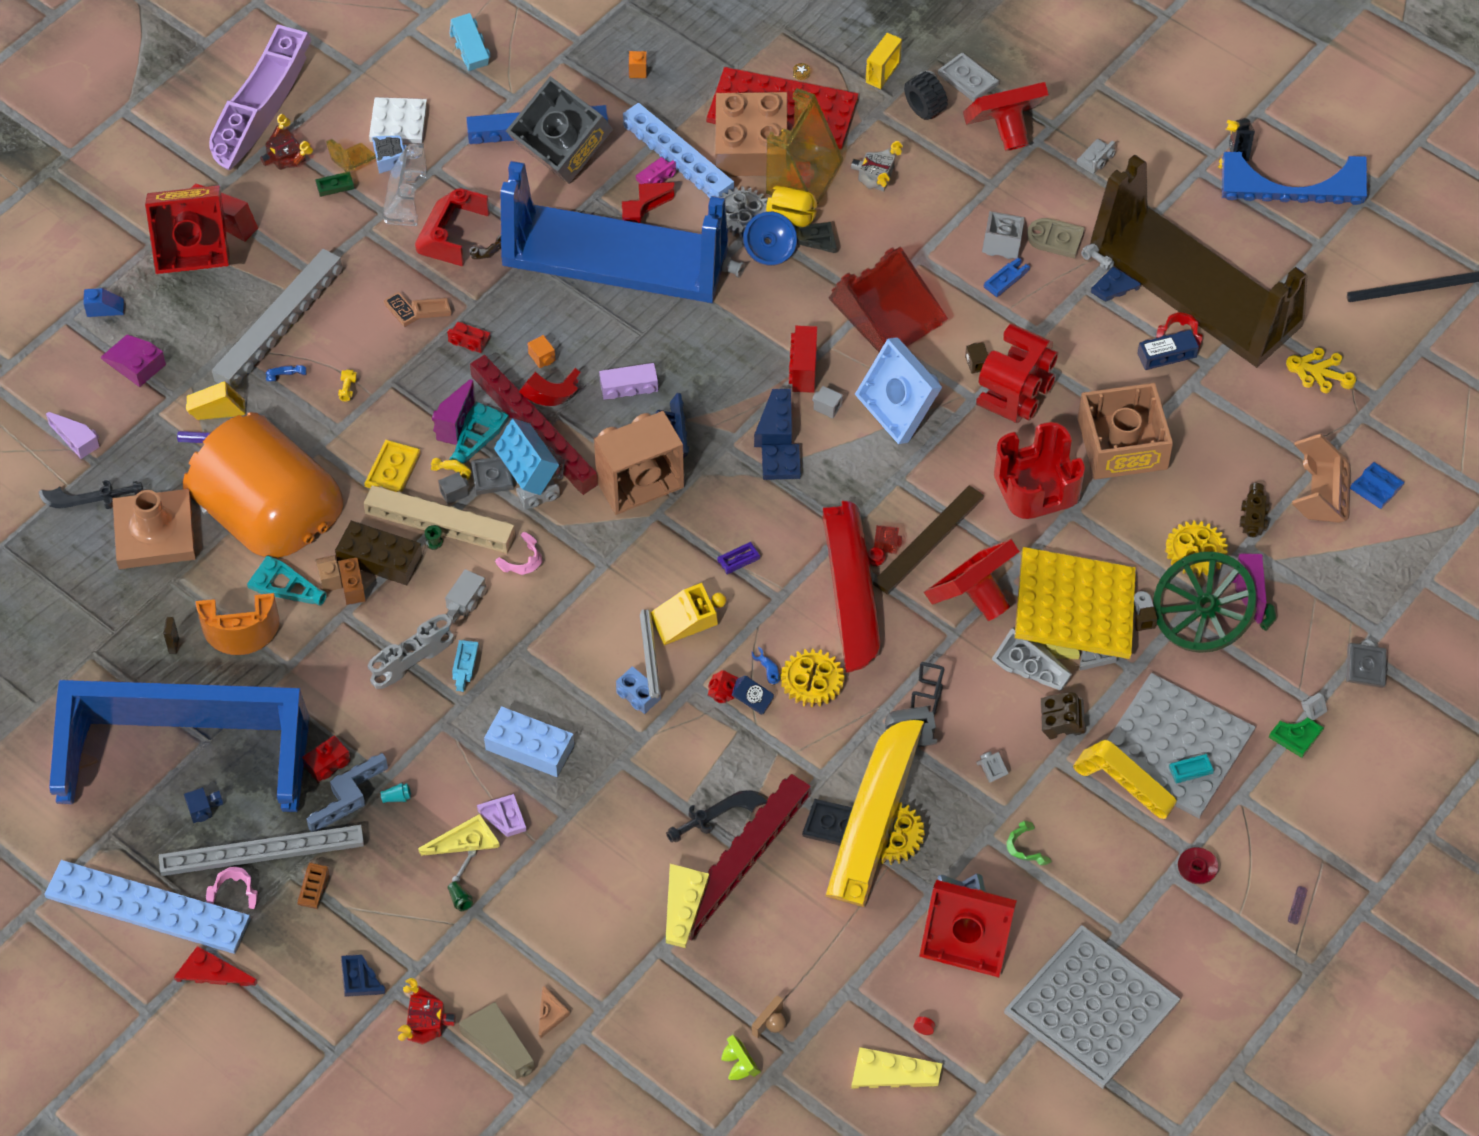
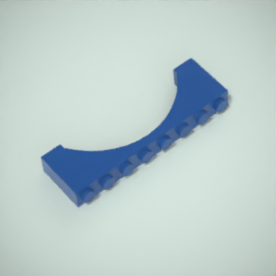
M1224 152L1222 157V198L1227 200L1244 199L1246 201H1253L1255 199H1262V201L1266 202L1272 200L1289 202L1292 200L1300 203L1315 201L1316 203L1333 202L1334 204L1348 202L1353 205H1359L1364 203L1367 197L1366 157L1348 156L1344 167L1335 175L1321 183L1307 187H1288L1267 180L1247 164L1242 157V152Z

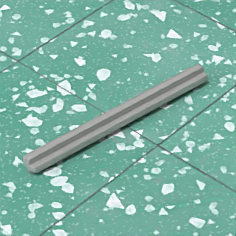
M643 609L641 610L640 621L649 696L651 698H659L661 690L650 610Z

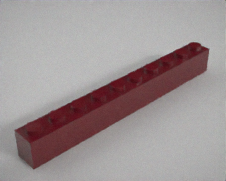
M485 354L470 363L471 377L509 415L511 420L514 418L531 424L558 462V470L582 495L598 486L597 472L528 399L519 393V390Z
M790 774L787 779L784 778L776 793L773 792L769 796L767 804L758 809L753 821L747 822L743 833L734 838L729 850H725L721 854L720 861L710 867L708 870L709 880L689 940L692 941L811 796V786L793 774Z

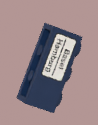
M1191 330L1180 331L1176 334L1164 335L1156 339L1140 342L1137 354L1144 369L1149 370L1197 358L1199 346Z

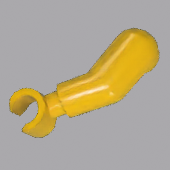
M434 458L431 461L432 471L444 468L445 470H454L456 473L459 472L462 478L465 477L467 480L470 478V468L458 460H444L442 462L441 459Z

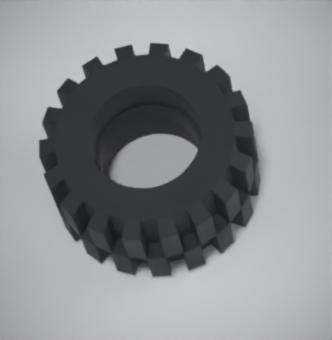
M924 71L905 83L904 92L907 102L920 118L929 120L947 108L948 99L940 81L930 72Z

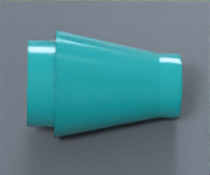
M402 782L385 791H381L383 803L407 802L408 799L412 798L408 783L403 784Z

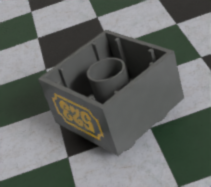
M550 76L508 127L506 132L517 145L570 184L612 132L613 128L600 113Z

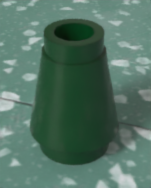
M457 881L451 882L447 889L449 890L454 908L461 912L468 910L473 904L472 896Z

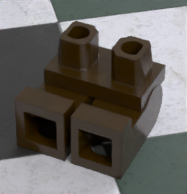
M1066 692L1041 698L1042 732L1050 740L1057 738V735L1062 733L1066 735L1074 734L1075 736L1085 733L1083 699L1081 697L1078 698L1076 693Z

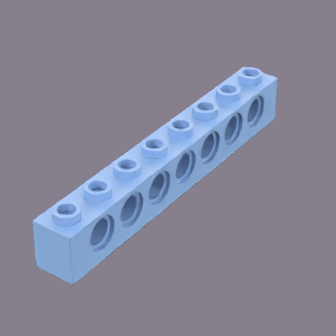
M637 103L623 113V125L627 130L634 133L639 140L646 143L651 150H654L666 161L671 162L674 160L676 162V170L682 173L687 180L694 183L699 190L706 193L709 198L711 196L722 197L723 192L728 194V189L732 192L734 191V181L640 103Z

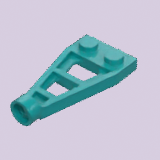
M476 401L466 416L455 451L449 460H458L462 464L466 463L501 432L509 420V415ZM474 423L489 428L483 435L471 432ZM466 438L477 442L473 448L463 445Z
M270 556L265 557L247 583L249 589L260 594L274 593L277 598L317 604L319 606L324 604L327 597L326 591L318 589L284 562ZM279 574L285 575L290 580L285 588L272 586V583ZM296 583L306 588L302 594L290 592Z

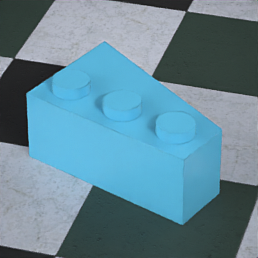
M470 13L452 18L449 32L451 38L455 37L457 41L455 46L457 49H460L461 57L468 71L487 66L491 57L488 48H485L483 45V35L478 33L477 21L475 18H472Z

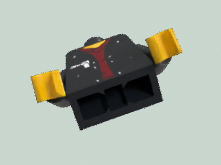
M1247 118L1236 121L1227 120L1228 127L1225 130L1231 131L1229 140L1230 152H1242L1244 160L1249 162L1255 133L1250 120ZM1221 158V159L1219 160L1220 165L1218 166V168H1220V169H1222V158Z

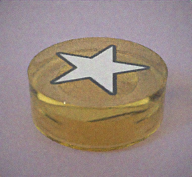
M805 63L796 64L793 67V76L798 80L807 79L810 76V67Z

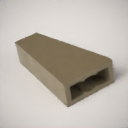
M495 1002L459 1022L461 1034L516 1080L520 1077L528 1076L534 1070L533 1059Z

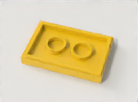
M385 440L364 483L365 487L370 489L371 486L384 487L390 491L402 492L421 454L420 449Z

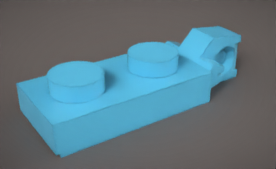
M459 640L452 670L453 680H456V691L464 692L466 681H471L479 642Z

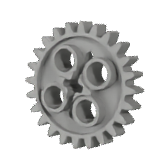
M735 187L733 192L728 189V194L722 193L720 198H725L728 233L732 231L733 236L739 233V236L742 237L748 222L754 216L766 212L768 199H763V193L758 195V190L751 192V188L745 191L744 187L741 190Z

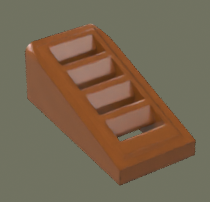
M314 863L308 864L297 902L298 905L314 909L318 908L329 877L327 866ZM311 880L318 881L319 884H318V883H313V882H310V881H311ZM308 888L315 889L317 892L310 891ZM305 895L315 897V900L307 899Z

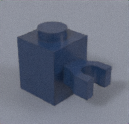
M200 788L184 794L193 823L203 822L213 817L210 807L223 805L219 791L206 796L204 789Z

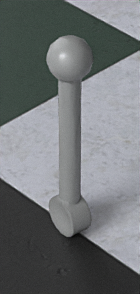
M476 850L468 851V857L457 875L452 878L453 882H460V876L471 858L476 856Z

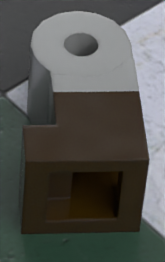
M1137 592L1134 596V611L1137 613L1135 621L1136 631L1155 629L1157 616L1151 597L1147 592Z

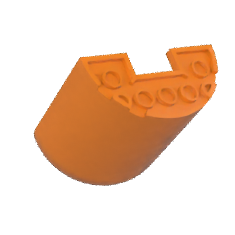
M249 412L247 416L243 417L237 415L210 433L203 441L205 445L191 457L189 461L190 469L184 474L183 489H189L190 497L207 510L214 519L246 548L263 557L278 558L299 551L305 545L312 543L315 533H325L337 521L343 508L341 490L335 479L265 416L255 412Z

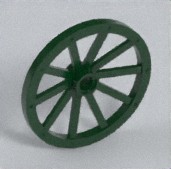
M1199 552L1178 560L1167 569L1156 586L1153 606L1157 616V625L1170 642L1187 651L1206 653L1231 645L1247 631L1254 619L1258 598L1255 583L1247 569L1240 562L1218 552ZM1209 562L1206 593L1203 592L1190 568L1191 565ZM1216 562L1233 568V571L1213 594ZM1185 569L1199 596L1196 597L1170 583L1171 580ZM1240 574L1246 583L1247 590L1218 599L1237 575ZM1166 589L1195 603L1162 607ZM1248 597L1247 609L1244 615L1219 607ZM1206 603H1211L1208 608H1203ZM1195 611L1172 630L1168 628L1163 614ZM1216 614L1240 621V623L1234 630L1225 635ZM1201 616L1194 642L1177 636L1179 632ZM1210 618L1220 639L1201 643L1207 619Z

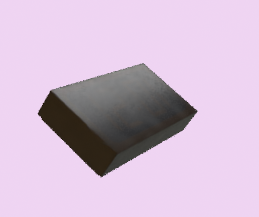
M167 617L163 634L169 654H176L179 635L174 617Z

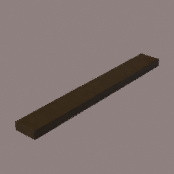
M969 485L873 581V585L888 595L984 499V495Z

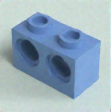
M633 666L616 681L617 694L622 699H627L634 709L640 710L644 714L661 700V694L659 698H651L649 696L648 679Z

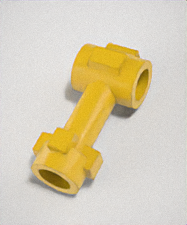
M346 369L341 372V381H344L343 389H339L338 392L341 401L347 402L350 400V397L352 398L353 391H350L351 382L355 383L357 372H353V370Z

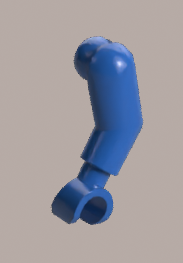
M296 365V367L281 366L269 369L265 374L266 381H276V375H293L294 373L306 375V367Z
M758 647L761 655L755 657L752 651V658L755 661H760L766 668L768 682L770 684H777L780 680L778 666L771 659L765 657L763 650Z

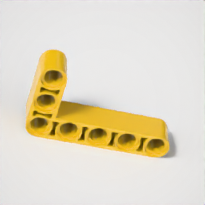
M1103 740L1083 750L1073 765L1074 770L1082 776H1088L1103 769L1147 809L1161 819H1166L1177 803L1173 795L1108 740Z

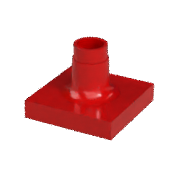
M1041 82L978 97L963 111L966 125L994 119L1005 151L1028 146L1023 112L1032 110L1049 96L1046 83Z
M1012 539L980 550L924 591V594L933 605L966 592L987 621H991L1010 608L992 572L1020 551Z
M936 880L930 900L919 957L999 978L1017 900L990 894L980 889H971Z

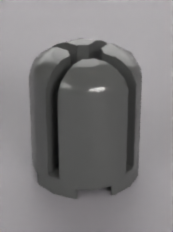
M931 705L891 711L887 714L885 719L886 730L903 721H924L917 747L937 744V739H933L936 726L933 711L929 712L931 711Z

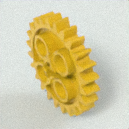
M1193 520L1192 525H1190L1186 521L1184 527L1178 524V529L1173 528L1172 533H1169L1165 545V552L1168 553L1167 559H1171V565H1173L1178 560L1199 552H1218L1227 555L1228 545L1225 544L1226 538H1222V532L1216 533L1217 527L1210 529V523L1203 526V521H1201L1197 525L1195 520ZM1200 562L1191 565L1190 568L1193 573H1197L1198 577H1200L1201 572L1208 576L1209 562ZM1216 562V568L1221 569L1223 563Z
M812 648L811 653L804 649V654L802 655L797 651L796 658L791 655L790 661H785V667H782L781 686L784 687V693H789V699L795 697L796 704L803 701V706L807 702L810 703L811 707H813L814 703L821 707L822 701L828 704L829 698L835 700V694L840 695V689H843L844 675L843 668H840L841 663L836 662L835 656L829 658V652L822 655L821 649L818 653H815L814 648ZM815 664H818V666L816 667L815 675L812 679ZM812 679L810 691H807L809 688V680Z
M902 802L898 804L880 855L882 864H884L886 859L889 860L890 865H892L893 860L900 864V858L908 861L907 855L910 854L914 857V849L920 851L919 844L924 842L922 837L925 836V832L922 830L924 824L921 822V816H916V810L910 812L909 805L902 808ZM901 825H909V827L905 829L900 828ZM889 834H891L890 845L888 848H885L889 843ZM897 842L903 843L901 846L894 845Z

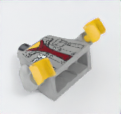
M895 141L892 143L891 148L884 151L867 152L863 161L853 159L851 169L859 171V181L868 189L876 188L884 192L894 169V155H900L903 146L899 141Z

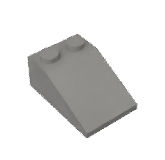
M989 211L982 252L990 256L1000 255L1007 259H1017L1025 217Z

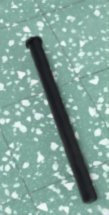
M1479 271L1347 292L1348 302H1356L1479 282Z

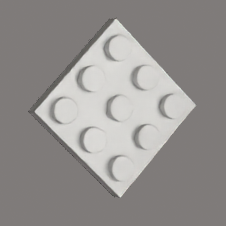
M375 97L369 134L370 142H373L372 137L401 136L402 143L422 144L427 99Z

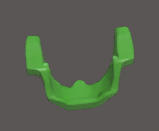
M1022 821L1019 823L1020 828L1012 831L1006 844L1009 853L1021 860H1036L1039 865L1051 863L1052 860L1041 855V853L1025 856L1023 852H1017L1014 847L1017 837L1026 831L1035 829L1032 822Z

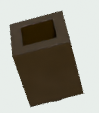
M984 342L967 345L965 358L971 374L981 372L983 364L988 357Z

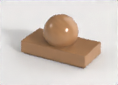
M777 995L752 1024V1035L756 1038H759L766 1028L773 1033H778L784 1029L786 1020L780 1013L783 1009V999Z

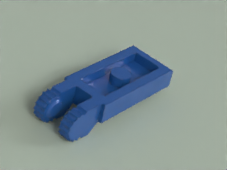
M1017 258L984 283V288L995 297H998L1028 273L1030 266L1025 264L1017 270L1022 262L1020 258Z

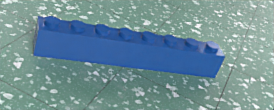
M606 105L591 106L608 122ZM521 112L466 117L469 144L514 141L506 130Z

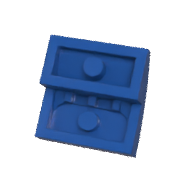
M1373 462L1364 470L1362 476L1352 483L1350 489L1379 509H1382L1397 494L1405 482Z

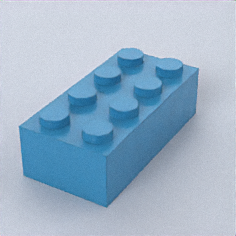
M514 418L506 426L504 433L494 447L524 491L541 495L559 466L531 424Z

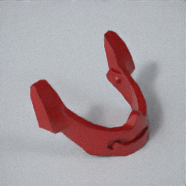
M1177 312L1168 316L1165 325L1158 326L1156 338L1164 336L1168 327L1175 322H1179L1182 326L1188 324L1191 326L1193 336L1200 348L1203 335L1198 333V321L1192 315Z

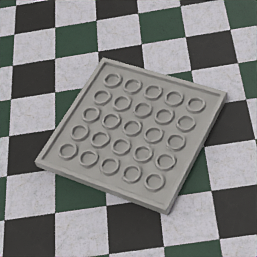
M1151 673L1107 740L1116 745L1173 795L1177 801L1176 807L1200 819L1256 727ZM1207 754L1214 769L1213 774L1175 783L1169 769L1170 763Z
M1081 925L1004 1009V1013L1104 1089L1179 1004L1180 998Z

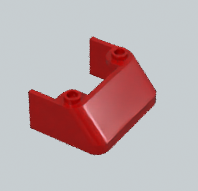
M458 188L437 200L415 242V248L420 255L463 267L462 246L447 242L448 232L444 228L455 207L484 216H489L490 212L487 195Z

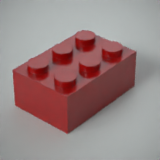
M795 325V333H791L789 384H792V392L814 393L817 326Z

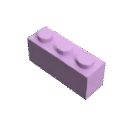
M654 363L599 371L603 400L658 392V380Z

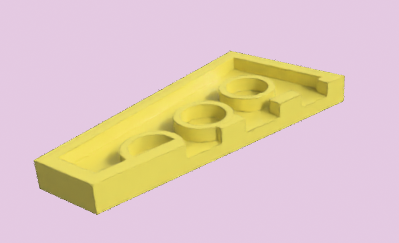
M670 864L666 924L667 944L686 948L709 880L708 873Z
M860 1047L851 1089L869 1086V1088H878V1086H891L892 1088L901 1085H910L911 1087L938 1086L942 1064Z

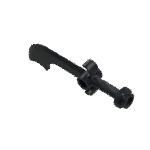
M104 480L102 481L104 486L99 491L72 496L65 494L61 486L54 490H40L39 496L46 505L53 508H68L103 500L107 503L104 504L105 508L111 509L115 496L135 493L136 495L143 491L142 482L133 481V486L112 490L113 487L110 481Z
M745 790L732 794L705 811L698 810L696 813H692L695 807L692 805L688 813L692 820L677 829L673 826L670 827L668 832H666V836L671 843H677L681 840L682 834L694 827L708 834L712 831V826L705 827L709 821L735 807H742L753 813L758 806L767 804L768 797L756 791Z

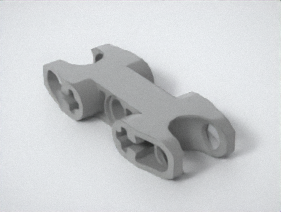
M446 614L435 616L421 624L417 628V633L399 645H389L380 651L368 664V669L372 672L371 684L376 689L386 688L405 676L406 670L423 658L431 659L441 653L453 642L454 634L449 630L452 620ZM440 620H444L447 622V624L442 628H438L436 626L437 622ZM444 634L449 636L448 640L441 641ZM376 662L382 663L379 669L373 668ZM381 675H384L386 677V680L383 683H377L375 681L376 678Z

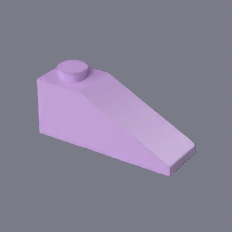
M46 413L49 425L80 459L99 448V436L95 430H90L85 424L54 413Z

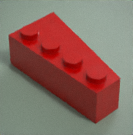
M195 183L191 188H199L205 186ZM221 193L226 232L246 242L258 229L248 203Z

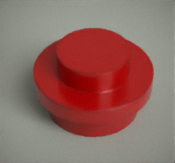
M872 548L867 552L870 565L879 566L884 563L885 553L880 548Z

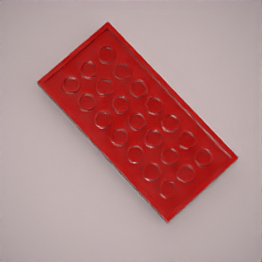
M724 67L706 118L707 123L716 124V93L787 92L788 139L837 149L843 148L858 100V93Z

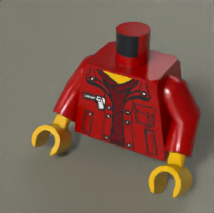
M409 978L405 981L410 984L411 988L406 985L403 987V991L405 993L413 992V995H410L407 1025H402L398 1029V1031L403 1032L398 1036L400 1041H404L407 1038L409 1041L423 1045L434 1040L436 1037H440L443 1026H455L456 1014L444 1013V1003L421 986H417V981L414 978Z

